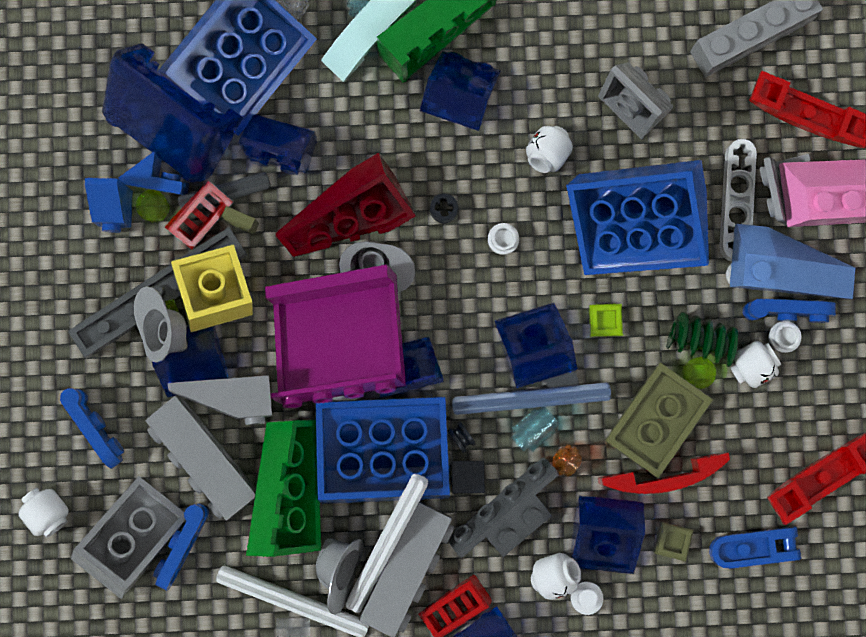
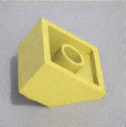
M234 244L171 261L191 332L253 315L252 299Z

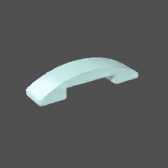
M370 0L339 35L321 61L345 82L365 60L364 57L377 44V36L395 24L405 12L408 13L419 0Z

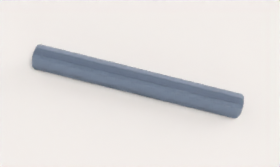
M606 382L458 396L452 399V409L454 414L460 415L609 401L611 399V388L609 383Z

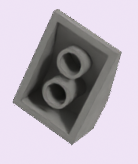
M629 62L615 65L610 70L598 95L641 140L673 108V105L670 103V97L662 89H655L648 82L647 74L638 66L633 67Z
M269 375L168 383V390L171 393L235 419H245V425L265 424V417L272 416Z
M138 476L74 548L71 560L122 599L169 542L174 533L185 522L184 511Z

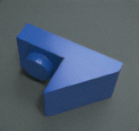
M157 151L152 152L119 177V180L125 185L180 195L188 194L189 183L180 182L181 175L162 172L161 178H159L162 153Z

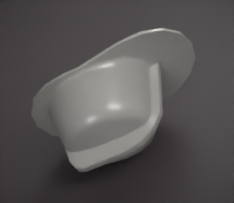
M377 241L356 242L348 246L342 253L339 262L340 273L387 264L397 274L398 293L406 290L413 282L415 276L414 262L408 253L402 248Z
M149 286L141 288L135 297L134 316L143 340L146 356L150 361L158 363L163 361L169 353L181 352L187 348L186 323L180 313L167 309L162 296L155 288Z
M328 538L325 540L318 555L316 574L320 583L329 590L327 606L331 614L336 615L339 613L350 595L356 569L364 549V543L360 539L348 544Z

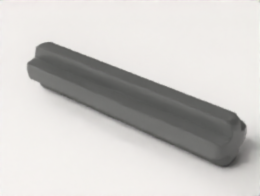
M262 172L216 185V187L232 200L267 190L271 187L267 173ZM198 191L179 196L180 209ZM210 194L204 197L212 205L219 203ZM199 203L196 208L201 209L205 207Z

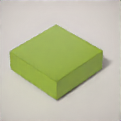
M622 304L589 305L590 337L623 336Z

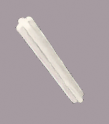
M419 474L411 476L347 598L346 607L348 610H352L355 613L362 611L427 488L428 480Z
M226 565L222 566L217 574L216 581L222 585L353 636H366L369 626L360 622V617L342 610L336 615L331 614L328 606L324 603Z

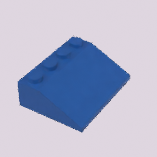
M215 0L158 72L187 97L239 136L317 38L276 0Z
M702 160L578 174L566 185L584 275L708 266L707 190Z
M445 397L316 403L318 501L321 504L399 501L413 474H419L428 480L427 488L420 500L450 498Z

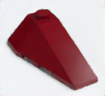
M377 153L350 169L276 232V237L290 254L295 257L329 248L332 243L349 238L350 242L360 240V235L378 231L379 234L390 232L416 217V214L396 176L382 156Z

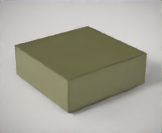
M225 207L222 217L226 223L251 234L256 232L259 223L255 218L230 207Z
M660 521L653 553L686 562L694 530Z

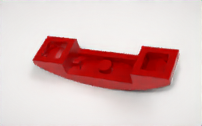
M765 71L760 72L749 99L754 105L772 116L807 132L843 144L866 148V113L851 107L846 109L839 108L789 87L791 84L789 81Z
M866 433L815 461L767 496V499L784 525L789 524L812 509L813 504L859 474H866Z
M721 452L691 458L692 472L636 483L634 472L627 471L598 477V483L608 488L629 493L654 494L670 492L706 479L723 467L730 460L729 453Z

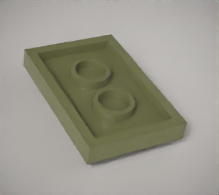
M660 362L604 441L655 478H659L713 399Z

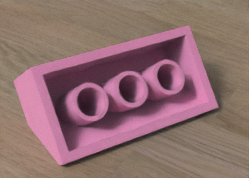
M866 160L788 162L779 164L787 227L866 223Z

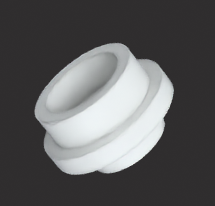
M497 224L488 234L489 247L497 254H510L518 246L519 234L510 224Z
M781 321L770 329L769 342L778 352H792L801 343V331L792 322Z
M585 581L579 583L576 591L570 597L575 610L584 615L596 613L603 604V593L592 582Z

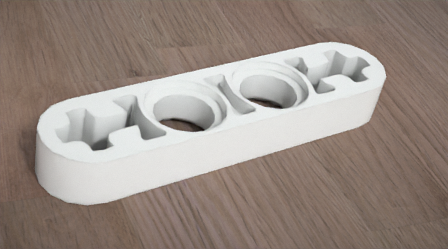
M746 139L734 141L725 152L720 253L728 261H732L733 249L728 248V244L734 241V232L728 233V229L735 230V223L729 218L730 210L736 207L742 209L745 213V221L742 224L753 225L757 153L754 144ZM739 147L742 148L743 153L748 154L741 163V169L747 168L748 171H732V168L735 169L739 166V157L733 155V152H736ZM734 177H741L746 181L747 189L744 193H737L731 188V180Z

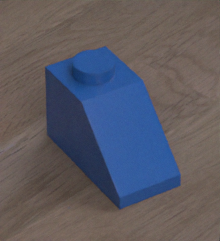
M85 178V189L92 223L102 227V231L108 233H120L121 228H131L133 191L116 178Z

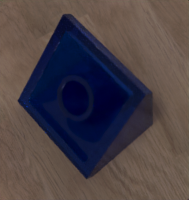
M189 326L186 327L187 348L181 352L169 353L163 361L158 363L152 362V366L167 398L175 396V394L168 390V383L229 379L215 326L194 332L190 331Z
M430 337L402 343L406 386L395 387L396 390L392 393H378L380 400L441 385L444 382Z

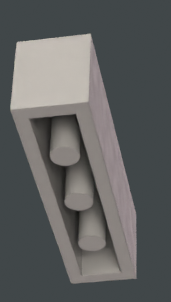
M773 0L698 39L690 53L704 78L811 23L821 13L823 8L818 0Z
M175 395L145 420L150 426L147 429L149 435L158 444L163 442L169 449L170 453L167 456L178 469L183 467L190 475V478L187 479L189 484L198 494L203 492L211 501L208 507L218 519L222 517L226 521L232 519L255 500L256 487L183 397Z
M419 501L360 616V622L390 637H395L397 631L404 633L412 616L407 611L412 601L419 602L426 588V585L421 582L427 571L433 573L440 559V555L436 554V551L441 542L447 544L455 526L450 524L451 516Z

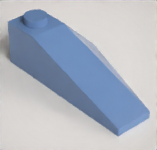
M735 224L730 287L853 299L855 267L769 227Z

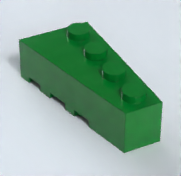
M426 0L377 36L379 56L404 83L495 6L497 0Z
M316 420L267 422L246 556L276 557L321 551L320 502L318 501Z

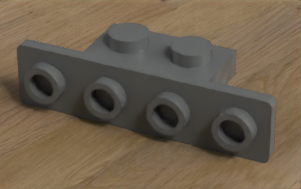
M541 458L538 462L532 464L516 481L507 485L489 504L481 507L478 513L469 521L459 526L450 536L449 544L458 556L462 558L482 540L487 538L502 557L506 556L552 516L537 498L536 494L559 475V472L545 458Z

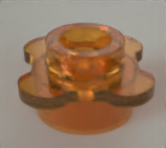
M570 444L560 448L553 457L552 466L559 472L560 476L565 475L569 477L574 474L582 461V456L578 454L579 449L576 447L572 449Z

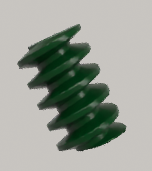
M681 312L672 324L666 348L669 349L673 342H677V351L679 353L687 345L690 347V356L693 357L698 349L702 350V360H706L710 353H714V363L718 364L724 356L726 357L727 367H730L738 348V329L732 326L726 331L723 323H718L713 328V322L710 319H706L701 324V319L697 315L693 316L689 321L688 314Z

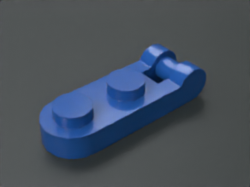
M755 299L745 304L742 312L744 317L751 321L766 315L777 316V321L794 322L797 321L798 316L809 317V322L828 323L829 317L836 316V303Z
M65 389L60 395L61 404L102 462L110 469H113L123 461L121 456L124 453L123 447L116 438H110L103 429L106 427V424L102 417L96 411L91 412L86 405L88 401L87 394L80 389Z
M198 503L186 508L184 512L186 523L182 531L177 530L168 545L172 550L167 560L161 559L153 573V577L157 578L156 586L168 591L174 583L209 516V509L206 505Z
M797 526L722 535L716 537L709 547L712 561L720 567L729 569L802 559L801 551L796 547L795 537H798ZM782 539L784 550L777 551L775 540Z

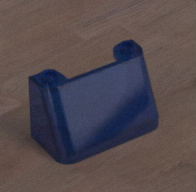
M143 43L117 50L109 64L102 113L106 121L112 126L119 127L151 152L157 151V156L177 170L186 181L195 183L210 178L243 117L231 108L225 114L214 111L216 105L212 102L204 105L164 77L157 71L159 63L151 61L155 52Z

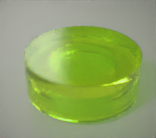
M147 190L137 198L136 210L144 220L155 223L167 216L169 202L161 192Z
M702 357L690 359L684 365L682 371L683 379L697 389L707 388L716 378V368L709 359L702 360Z

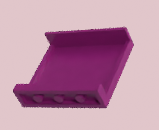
M387 264L265 287V298L273 304L278 392L270 393L271 399L282 404L284 408H298L302 406V402L329 403L333 401V397L360 398L364 396V392L376 391V393L385 394L394 392L396 390L395 387L406 386L397 274Z

